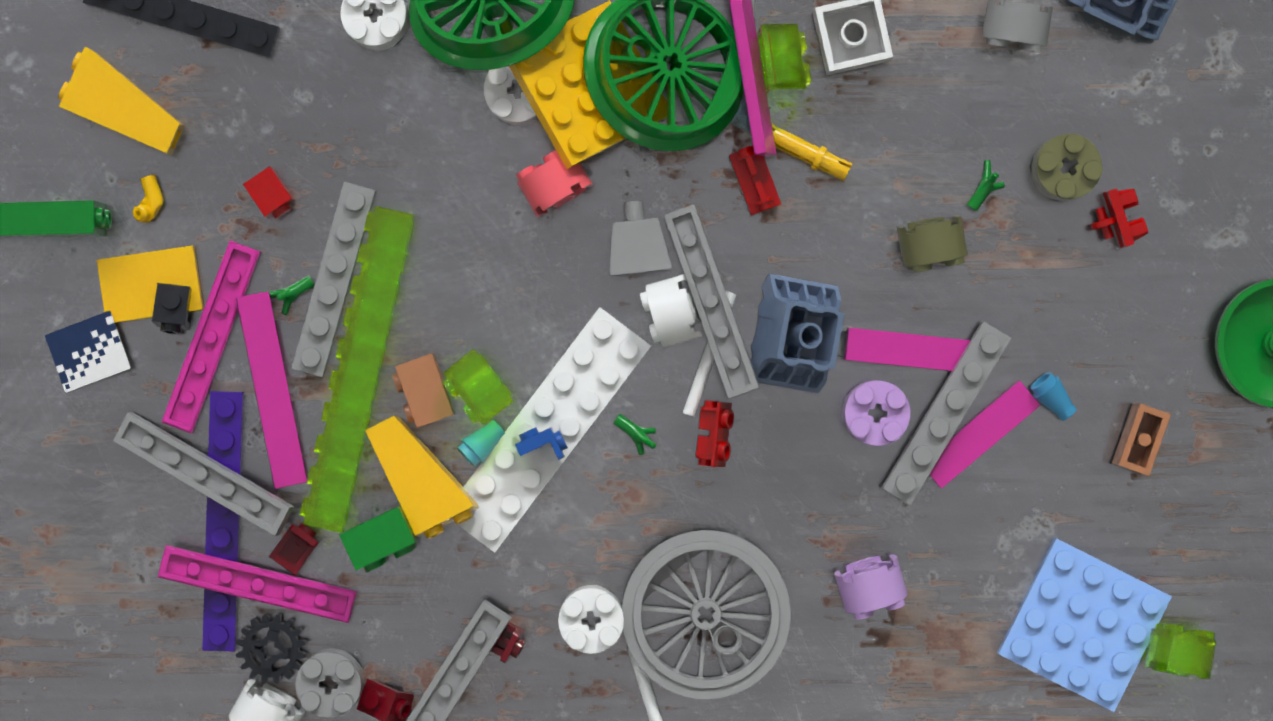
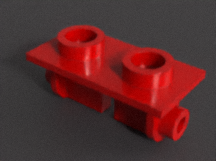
M753 146L745 147L729 155L751 216L781 205L764 156L756 155Z
M705 400L704 407L701 406L699 429L710 430L709 436L698 435L695 457L699 458L698 465L725 467L731 453L728 437L729 429L732 428L734 423V412L731 410L732 403Z

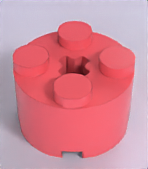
M555 150L543 157L545 162L543 165L539 164L535 167L531 165L516 174L519 180L517 184L536 217L547 214L548 211L546 209L551 206L558 208L586 191V187L593 185L581 163L567 169Z

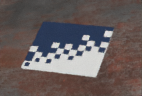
M111 311L45 335L66 393L131 368Z

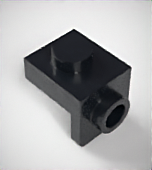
M157 283L152 322L157 327H160L161 332L180 334V330H189L190 323L187 319L192 291L190 286Z

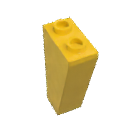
M84 47L82 53L78 52L71 65V70L74 71L69 83L65 82L59 92L58 99L61 100L59 107L169 155H173L185 126L98 53L87 47Z
M392 416L365 430L415 536H426L427 539H431L445 531L443 526L453 521L458 525L473 517L472 511L479 508L478 503L401 418Z

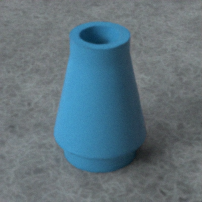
M1047 372L1031 385V390L1034 392L1033 397L1056 414L1061 421L1068 419L1076 412L1077 408L1069 398L1059 376H1054L1051 372Z

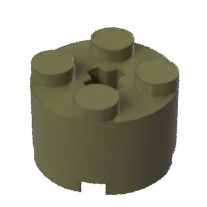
M1062 134L1046 141L1037 149L1032 162L1031 176L1036 188L1046 197L1058 201H1070L1088 194L1097 185L1103 172L1102 161L1097 148L1091 141L1079 134ZM1063 162L1071 163V174L1069 172L1064 174L1061 172L1060 168L1064 166Z
M952 215L953 222H951V219L944 221V217H936L907 223L908 230L902 225L897 226L903 266H909V270H913V272H923L933 269V263L941 262L945 266L965 263L964 256L968 255L961 215Z

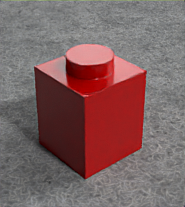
M271 166L243 184L264 217L270 218L274 216L275 219H278L292 209L290 204L295 199Z

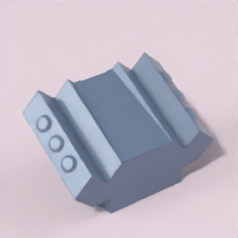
M1177 0L1069 1L1083 7V11L1133 35L1137 33L1145 38L1158 41Z
M769 274L762 284L764 298L758 306L756 334L751 344L753 354L751 363L759 383L819 393L827 382L829 369H835L845 315V313L839 312L842 300L839 287Z

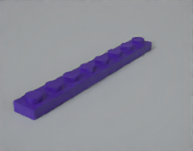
M210 391L208 456L242 476L244 392ZM208 496L205 554L239 562L241 516ZM204 589L202 651L235 652L237 650V596Z

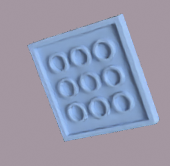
M1054 538L997 654L1115 712L1172 596Z

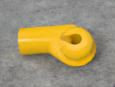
M155 174L140 179L145 196L140 204L133 208L132 213L136 221L150 222L156 217L163 205V196Z

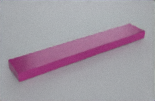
M729 0L754 153L764 157L777 155L751 0Z
M231 240L229 241L161 421L162 423L191 434L194 433L238 316L236 297L246 295L261 255L260 251Z
M269 291L236 297L274 488L305 483L307 478Z
M170 545L165 546L157 576L158 578L349 623L357 593L355 590Z

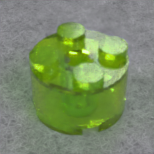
M1164 623V625L1156 624L1155 628H1151L1145 668H1152L1155 671L1184 677L1196 675L1197 679L1210 680L1217 642L1214 640V632L1195 629V631L1186 630L1185 633L1183 632L1184 626Z

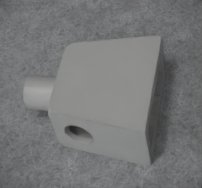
M642 200L624 202L625 221L612 223L610 277L671 270L672 265L658 218L645 219Z

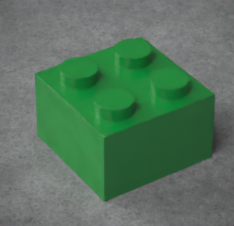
M401 505L339 535L355 570L357 571L364 567L366 573L384 565L387 562L385 557L390 554H394L397 559L412 552L416 548L414 543L420 539L419 536L414 535Z

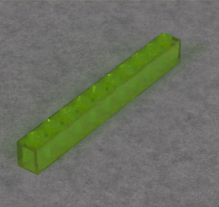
M375 206L374 213L368 212L364 230L369 231L367 244L361 243L357 262L362 263L359 276L354 275L351 284L350 294L355 295L353 306L347 307L344 315L343 326L348 327L345 339H339L336 350V357L341 359L338 371H332L329 381V389L333 390L331 403L325 402L321 420L326 421L324 434L319 433L315 443L314 452L319 453L317 465H311L308 474L307 484L312 485L309 498L304 497L301 505L300 516L305 517L303 525L339 533L345 531L367 435L365 430L368 429L416 218L414 214Z

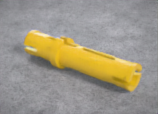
M772 124L776 149L811 165L810 169L814 171L819 169L844 182L853 163L828 152V148L824 146L820 148Z

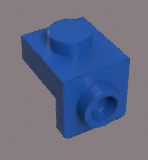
M537 427L520 434L521 441L515 444L519 455L522 456L545 444L551 443L558 460L565 457L563 450L568 448L560 430L554 433L552 427L538 432Z

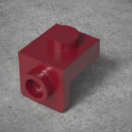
M300 523L298 527L292 524L268 557L293 575H296L319 544L314 539L317 533L303 523Z
M509 622L491 652L501 657L500 661L503 663L508 662L511 657L517 659L525 645V641L521 639L525 630Z
M367 679L357 710L380 721H406L412 710L414 694L398 691L374 679Z

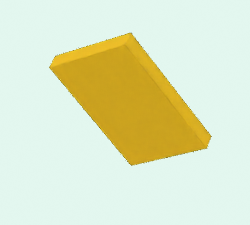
M194 245L96 260L104 312L111 311L115 323L152 318L157 283L190 286L192 291L189 312L204 310Z

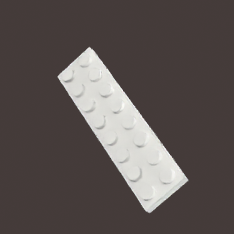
M599 307L505 431V434L500 438L484 463L480 464L464 485L466 491L478 503L479 508L472 511L473 517L458 525L495 553L651 345ZM537 427L538 432L552 427L554 433L560 430L568 448L563 450L565 457L558 460L551 443L545 444L522 456L519 455L515 444L521 441L520 434Z

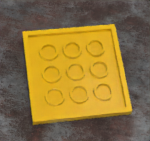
M607 1L568 20L556 38L544 49L524 61L509 66L567 169L627 139L612 128L597 110L589 94L584 75V50L589 32L596 19L611 4V1ZM621 21L616 28V32L631 39ZM611 40L609 53L621 56L624 46ZM635 45L632 46L634 55L642 57ZM610 63L614 79L641 71L630 69L624 64ZM650 74L616 87L622 97L628 101L652 78V75ZM653 83L631 104V107L644 117L658 87L657 83ZM663 93L652 116V120L657 123L667 118V100Z

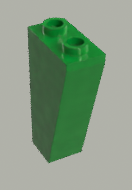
M94 200L0 203V237L107 236V229H111L112 225L111 211L106 210V204Z

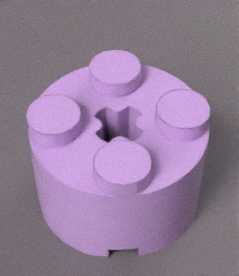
M870 380L857 385L846 396L842 407V418L847 430L855 439L868 445L883 446L898 440L906 431L910 421V405L904 392L897 386L886 381ZM876 404H879V409L884 411L883 417H878L877 422H873L874 418L868 415L869 409H874Z
M880 555L865 558L846 565L847 572L843 574L839 570L834 573L846 613L854 614L855 619L860 620L874 615V610L886 607V610H895L905 605L904 598L908 595L896 555H889L890 561H882Z

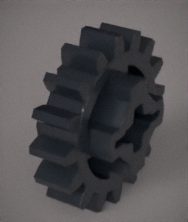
M265 613L262 616L261 623L258 619L253 618L250 620L252 629L248 627L241 629L246 638L236 640V644L243 647V650L236 653V657L244 658L246 661L240 667L242 670L248 667L252 669L249 678L253 679L259 674L261 675L262 684L267 683L269 677L273 678L275 684H279L282 674L288 680L293 677L291 668L299 671L302 665L297 659L307 657V653L301 651L300 647L306 645L307 640L298 638V635L303 630L301 627L295 630L291 628L294 621L292 618L284 623L282 622V614H276L274 620H271L269 614ZM269 627L266 637L263 639L253 638L259 630ZM283 631L289 636L292 645L287 644L282 637ZM271 641L274 642V647L279 649L272 656L269 655V650L264 648ZM251 652L257 654L261 660V665L255 662ZM279 659H290L286 666L274 670L276 661Z

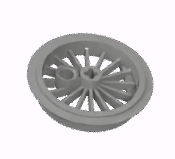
M714 530L683 533L662 542L652 549L632 573L622 603L624 637L636 663L649 678L661 687L675 694L694 699L728 697L748 689L761 680L779 659L788 638L791 622L790 600L786 585L778 569L768 556L755 545L741 537ZM704 550H708L705 596L703 597L691 559ZM713 551L731 554L732 557L711 598H709ZM739 558L748 564L752 571L716 600L736 559ZM686 562L698 599L675 573ZM671 575L694 603L675 595L659 585ZM754 575H758L765 586L764 592L720 605ZM656 590L691 609L649 606L642 603ZM760 598H769V615L721 612ZM702 606L705 609L712 607L714 609L711 612L713 619L708 621L704 618L700 621L698 619L701 615L699 608ZM642 611L689 614V616L648 629H643ZM721 617L769 621L766 636L764 639H761ZM691 621L657 651H653L646 639L648 634ZM696 626L674 668L659 658L663 652ZM700 629H702L698 675L692 676L682 673L679 670ZM707 630H709L722 671V675L703 676ZM724 630H731L736 634V641L730 647H723L718 643V635ZM741 634L761 644L751 659H747L739 649L742 644ZM736 652L743 660L744 665L734 671L727 672L722 654L729 655Z

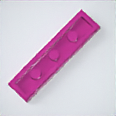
M847 328L844 360L952 371L970 340Z
M1018 380L952 436L930 472V477L942 489L1041 405L1022 382Z

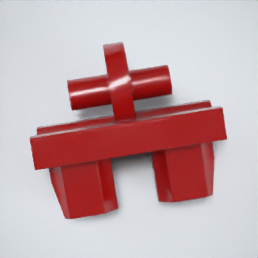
M1116 188L1102 193L1110 218L1107 217L1104 206L1095 209L1099 221L1090 224L1092 230L1101 228L1106 240L1114 237L1110 226L1112 224L1119 248L1134 245L1135 240L1149 233L1143 217L1128 222L1124 212L1125 209L1139 205L1135 189L1118 191Z

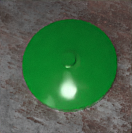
M1273 279L1260 281L1238 293L1223 311L1215 335V351L1218 365L1230 386L1247 400L1273 408Z

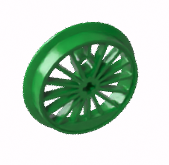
M410 0L409 19L418 42L436 59L462 69L492 70L524 61L544 49L565 26L571 14L574 0H545L542 5L529 0ZM507 3L535 15L527 22H523ZM451 6L433 19L429 17V12ZM477 13L472 38L460 37ZM462 14L449 32L441 29V27ZM495 17H502L497 21H491ZM514 23L518 28L512 31ZM483 28L486 35L490 38L481 39Z
M615 0L599 15L589 32L583 62L585 81L589 94L597 110L607 123L630 141L660 151L688 150L701 146L718 136L736 115L743 98L744 87L735 32L724 16L706 1ZM653 7L666 8V39ZM674 9L687 14L675 45ZM644 10L656 41L631 15L632 13ZM693 18H695L706 28L680 50ZM623 20L637 36L630 39L616 32V28ZM708 32L712 34L718 43L717 45L685 55ZM611 40L624 46L621 56L609 53ZM637 45L643 48L646 55L645 58L636 57L632 51V46ZM721 50L725 64L693 62L691 60ZM665 61H667V62L670 63L669 69H671V71H669L668 69H666V68H667V63H666ZM610 63L624 64L630 69L641 71L614 79ZM694 70L722 72L720 81L717 82ZM652 75V78L628 101L622 97L616 87L629 81ZM657 81L659 82L644 117L634 110L631 104ZM693 81L714 90L715 93L710 100ZM666 84L667 125L652 120ZM686 88L706 109L700 121L697 118ZM675 89L690 125L677 126L675 124Z

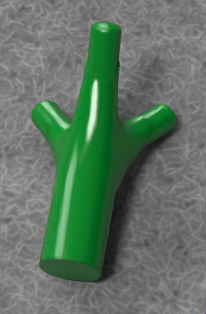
M990 160L984 161L985 170L980 185L967 203L975 211H978L990 193L1005 187L1004 182L995 183L999 175L998 173L991 175Z
M308 275L286 288L269 291L270 298L284 301L281 313L287 315L293 301L315 285Z
M619 414L613 424L633 440L639 455L645 453L643 443L651 449L656 448V443L647 436L648 434L656 433L654 427L644 428L637 426L625 416Z

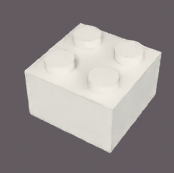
M846 0L814 8L812 14L826 76L889 62L893 58L881 0Z

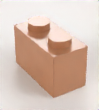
M434 353L395 366L397 373L393 374L392 377L398 393L404 391L408 404L403 405L409 424L415 422L416 428L455 415Z
M1133 403L1111 464L1150 476L1171 414L1141 403Z

